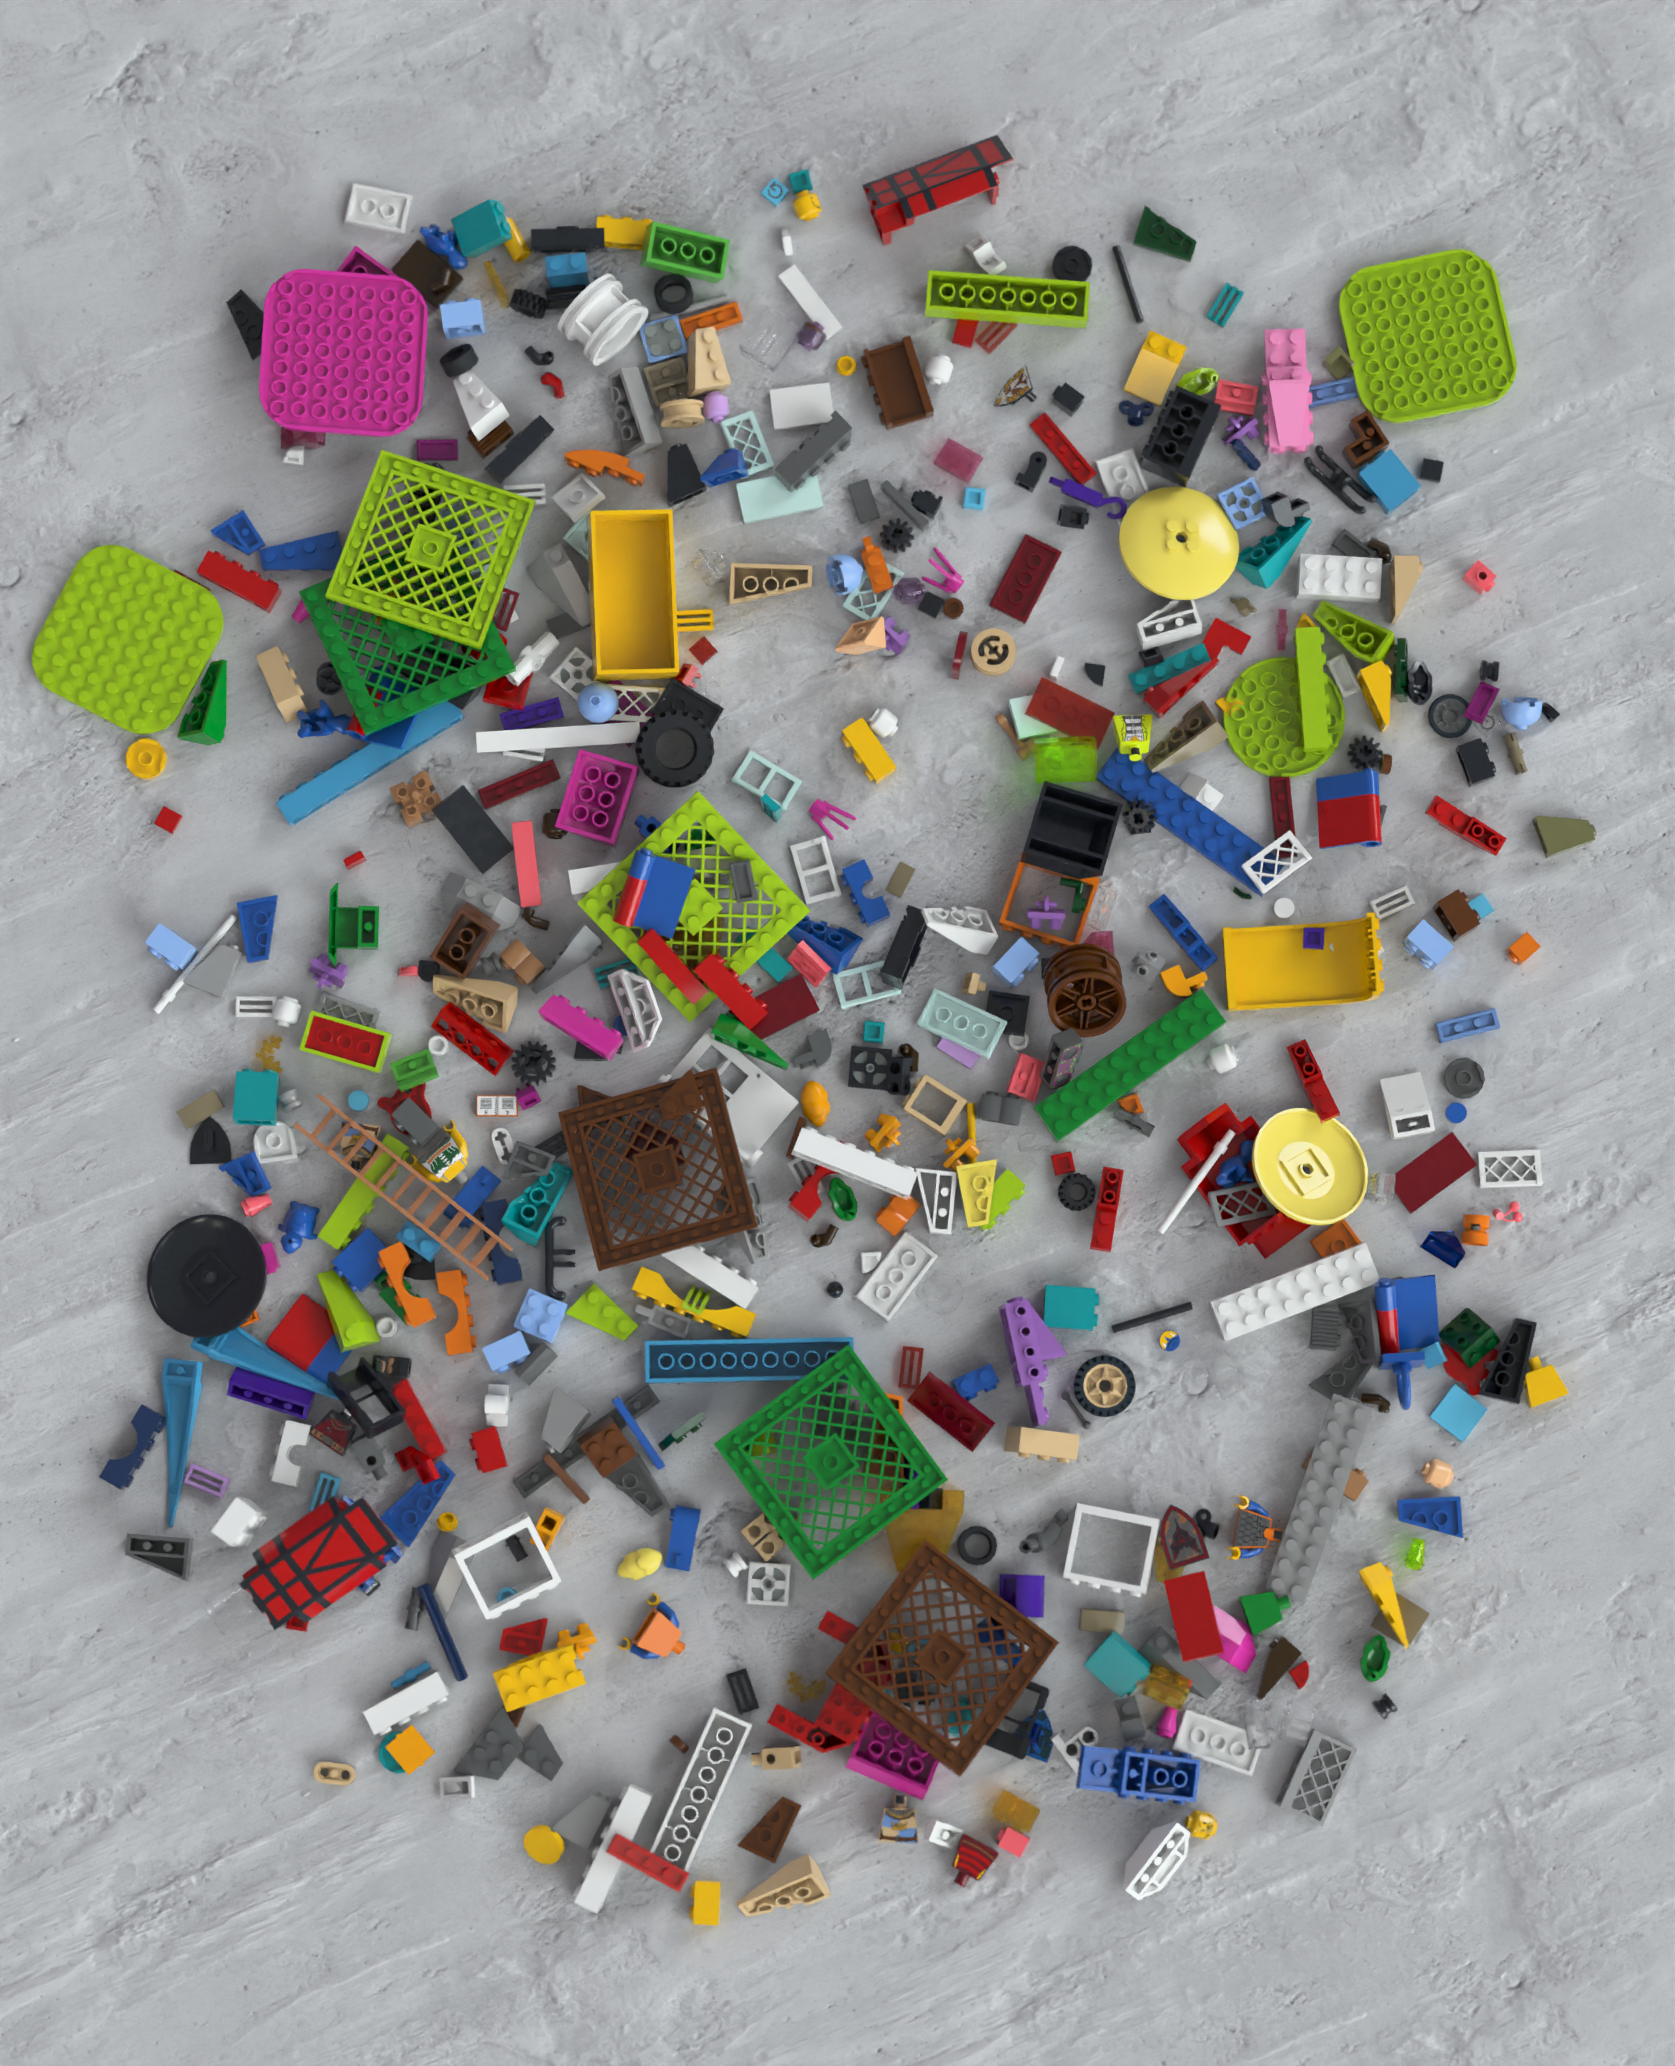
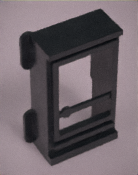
M556 226V229H531V250L534 254H537V251L538 253L590 252V249L593 252H596V249L606 252L604 228Z
M540 415L522 432L520 431L505 446L506 449L485 467V470L501 484L555 429Z
M910 905L907 906V916H903L904 921H901L880 971L884 984L900 990L903 988L911 967L914 968L922 948L920 945L928 928L921 909Z
M364 1357L360 1358L357 1368L339 1377L334 1372L328 1373L326 1386L331 1388L365 1432L368 1440L403 1422L406 1411L391 1393L393 1386L383 1374L377 1375ZM365 1385H368L372 1390L371 1393L357 1400H354L350 1395L351 1392ZM373 1395L378 1398L390 1414L375 1423L357 1404Z
M1030 1682L1026 1689L1040 1695L1029 1724L1008 1716L1004 1717V1719L1020 1724L1021 1727H1027L1024 1737L1021 1738L996 1728L984 1745L1021 1760L1026 1757L1031 1744V1739L1029 1738L1039 1710L1044 1708L1050 1693L1047 1687L1034 1682Z

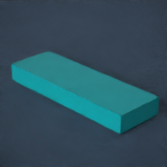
M765 793L761 798L762 811L772 820L778 822L782 817L781 807Z
M743 932L734 940V942H742ZM746 932L745 942L756 932ZM772 948L756 961L778 983L793 969Z

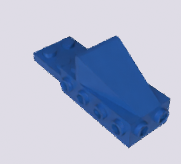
M1081 1745L1076 1788L1117 1793V1797L1130 1798V1795H1136V1799L1146 1801L1149 1800V1797H1154L1155 1801L1167 1803V1799H1171L1174 1804L1186 1805V1801L1196 1802L1201 1760L1193 1759L1192 1754L1179 1752V1756H1173V1752L1161 1750L1160 1754H1155L1154 1749L1142 1748V1752H1138L1136 1747L1123 1746L1121 1750Z

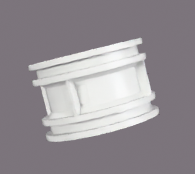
M612 274L603 275L586 287L569 305L558 323V330L565 334L569 341L577 339L585 347L583 354L587 359H590L594 366L607 362L619 353L637 334L648 316V309L645 306H641L638 299L629 300L622 293L623 285L616 281Z

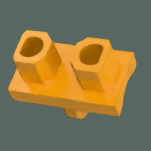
M882 1113L877 1119V1123L882 1126L877 1133L871 1128L864 1135L870 1142V1146L878 1153L884 1146L889 1149L892 1144L900 1145L897 1138L901 1134L898 1129L902 1124L895 1116L891 1115L890 1117Z
M959 1137L954 1141L948 1138L945 1141L948 1147L944 1150V1153L949 1155L953 1151L954 1154L943 1163V1166L946 1169L950 1167L953 1171L957 1172L956 1166L966 1165L960 1159L964 1153L973 1161L981 1153L974 1144L976 1140L971 1137L959 1148L958 1145L962 1142Z
M587 1623L576 1627L579 1635L571 1637L569 1630L559 1631V1642H556L558 1648L572 1643L575 1653L580 1660L584 1659L583 1653L590 1651L589 1645L597 1643L596 1637Z

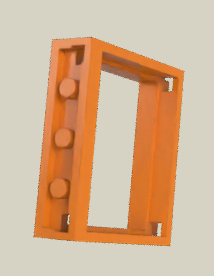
M1019 861L998 925L1002 926L1001 929L1006 932L1013 933V931L1021 933L1022 937L1028 939L1035 937L1041 939V943L1052 946L1053 943L1060 945L1061 950L1068 946L1079 944L1100 878L1077 879ZM1024 866L1060 878L1082 881L1085 886L1091 887L1073 942L1007 920Z

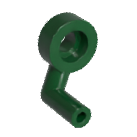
M1061 877V886L1076 888L1071 913L1079 914L1080 910L1084 911L1086 899L1083 898L1085 884L1082 881Z

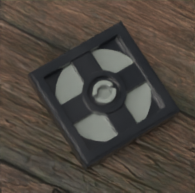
M851 1046L848 1087L888 1091L887 1057H892L893 1049Z

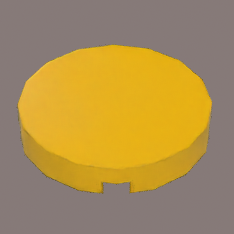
M150 738L137 740L129 746L126 752V765L129 771L141 779H152L159 776L167 763V755L164 748L157 741Z
M536 1825L532 1826L525 1834L523 1840L524 1848L528 1855L542 1864L556 1863L564 1852V1841L556 1831H551L550 1827Z

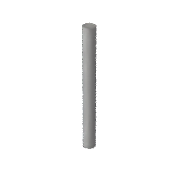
M727 294L694 302L687 310L677 314V316L728 302ZM661 311L649 315V319L651 322L676 314H668Z

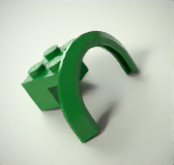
M338 883L330 890L328 958L334 966H336L337 949L378 950L379 906L338 907Z

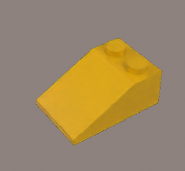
M1150 330L1124 387V391L1160 407L1187 347Z
M1383 660L1361 669L1356 676L1363 696L1381 733L1390 724V676L1392 675L1388 664L1384 665Z

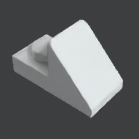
M1190 773L1179 788L1213 811L1224 795L1207 784L1208 780Z
M473 1775L439 1778L441 1799L475 1798Z
M931 1818L923 1838L955 1850L963 1830L938 1819Z

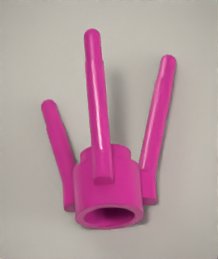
M934 547V552L951 573L949 574L930 558L928 561L946 577L944 580L946 586L927 577H922V580L943 589L948 594L951 591L955 594L965 581L961 579L962 576L957 573L943 554Z
M817 799L809 809V812L812 814L811 819L817 822L831 840H834L833 835L820 818L824 820L828 817L848 830L849 826L829 813L830 810L852 820H856V817L830 805L826 801L822 802L820 799Z

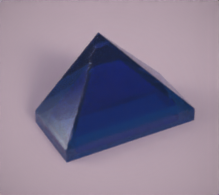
M1430 1231L1420 1246L1455 1269L1466 1254L1454 1231Z

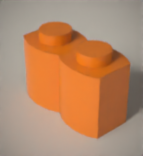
M892 1194L888 1199L891 1203L887 1208L882 1206L875 1215L877 1217L876 1223L894 1238L921 1207V1204L911 1196L906 1200Z

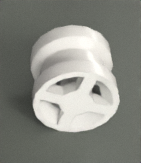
M736 1551L732 1553L731 1558L723 1560V1563L735 1578L741 1570L748 1568Z

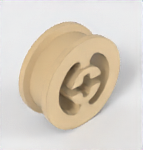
M680 399L661 404L659 406L660 412L663 413V419L660 421L661 426L669 429H683L702 425L705 423V417L701 414L704 403L695 399Z
M990 628L980 632L974 638L971 646V660L979 672L988 676H999L1006 673L1012 667L1015 661L1016 646L1014 640L1007 632L997 628ZM998 640V642L990 641L989 646L984 648V656L979 655L978 650L985 641ZM1003 648L1008 650V656L1002 663L998 665L988 664L997 663L998 657L1002 658ZM990 649H991L992 651H994V650L996 649V650H997V656H996L994 653H993L992 655H990Z

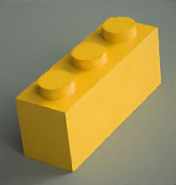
M601 215L595 221V228H604V243L606 247L643 250L646 226L652 220L641 219L637 221L632 220L630 217L615 219L610 215Z
M863 717L842 730L843 737H841V740L847 748H852L854 751L852 756L858 764H863L866 769L864 773L869 781L874 780L877 784L896 771V765Z

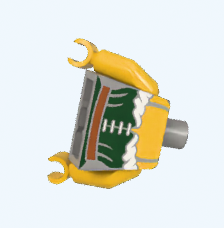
M450 1120L453 1128L446 1129L445 1125H443L447 1133L419 1159L414 1155H410L414 1158L413 1164L406 1163L429 1181L437 1183L444 1181L448 1183L454 1179L459 1185H462L469 1178L463 1171L468 1165L466 1161L468 1157L467 1144L460 1132L456 1130L454 1121Z

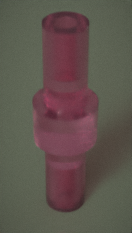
M1279 609L1278 625H1276V634H1278L1277 650L1284 651L1286 647V635L1288 634V626L1286 625L1287 609Z

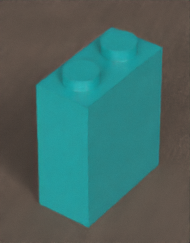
M488 199L451 219L464 257L476 258L512 239L511 227L506 221L505 210L500 201Z
M242 1069V1071H236L233 1121L235 1125L276 1126L280 1084L278 1073H275L273 1070L254 1072L252 1069Z
M1046 1285L1043 1322L1048 1328L1093 1331V1327L1098 1325V1314H1094L1095 1306H1099V1293H1096V1288Z
M1113 1630L1086 1660L1084 1666L1122 1699L1125 1694L1130 1696L1137 1688L1135 1683L1139 1679L1143 1681L1150 1674L1148 1669L1151 1663Z

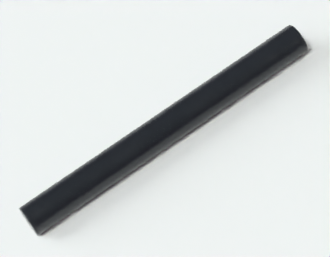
M1120 245L1112 247L1135 321L1136 323H1141L1144 319Z
M1187 1302L1111 1325L1113 1333H1117L1193 1310L1191 1302Z

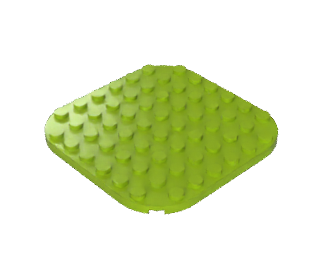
M1447 250L1363 268L1353 274L1344 285L1339 297L1338 309L1348 355L1355 363L1352 373L1360 402L1377 419L1389 423H1405L1484 407L1497 402L1509 391L1516 376L1517 361L1498 279L1494 269L1485 259L1483 260L1475 255L1474 252L1468 250Z
M119 545L99 546L87 552L77 562L34 643L32 650L33 669L39 681L58 696L134 734L150 735L167 729L180 716L222 637L224 616L217 599L203 586L126 547Z

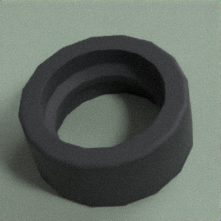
M680 274L665 275L657 281L654 287L657 306L668 314L682 313L693 302V291L690 281ZM671 286H680L685 289V296L676 302L664 300L662 293Z
M981 1526L969 1527L959 1537L957 1544L958 1552L968 1564L984 1565L995 1556L997 1541L994 1534L987 1528ZM972 1534H983L989 1541V1551L982 1558L971 1557L965 1550V1542Z

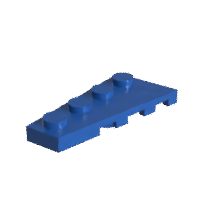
M333 531L259 549L258 551L264 571H330L336 569L343 550L338 531Z
M440 1460L435 1465L440 1478L426 1485H423L420 1479L380 1517L408 1548H410L456 1476L443 1460Z

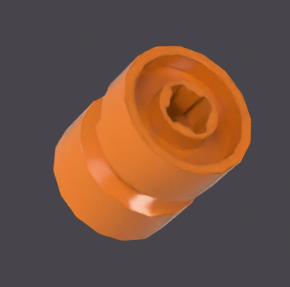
M1464 1214L1462 1226L1465 1228V1231L1462 1232L1461 1244L1488 1246L1489 1234L1486 1230L1490 1227V1216ZM1472 1226H1480V1231L1472 1230Z

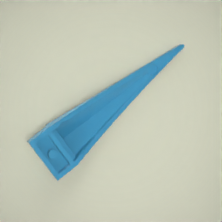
M240 1327L217 1337H194L191 1342L192 1349L208 1355L211 1359L339 1400L325 1383L292 1364Z
M164 1358L161 1379L168 1446V1526L173 1527L203 1384L200 1383L203 1362Z

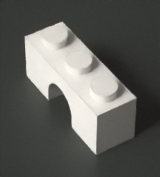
M286 1420L285 1424L282 1423L279 1433L282 1436L281 1443L276 1445L274 1456H277L276 1463L272 1464L269 1476L272 1477L271 1481L298 1487L303 1467L293 1464L289 1458V1453L296 1445H309L311 1437L309 1433L313 1426Z

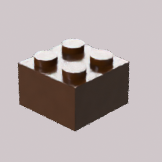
M1459 889L1439 900L1432 907L1454 942L1475 930L1481 924L1478 912L1470 908L1467 895L1464 892H1460Z
M611 1416L577 1439L578 1444L603 1479L637 1455L635 1449Z

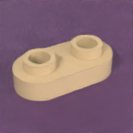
M323 1761L318 1763L313 1771L315 1779L320 1783L346 1786L351 1784L356 1778V1771L349 1764ZM323 1768L328 1769L329 1773L327 1776L322 1775L321 1770ZM343 1771L349 1772L347 1779L342 1777Z

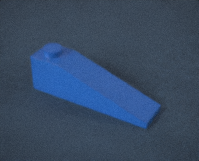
M806 915L787 934L798 944L803 940L832 968L830 972L837 975L848 966L861 945L863 938L843 927H839V930L827 926L828 922L822 920L821 923L811 921L809 916Z

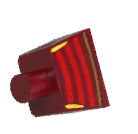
M963 1833L952 1867L959 1870L954 1882L965 1888L970 1877L979 1881L998 1857L999 1853Z

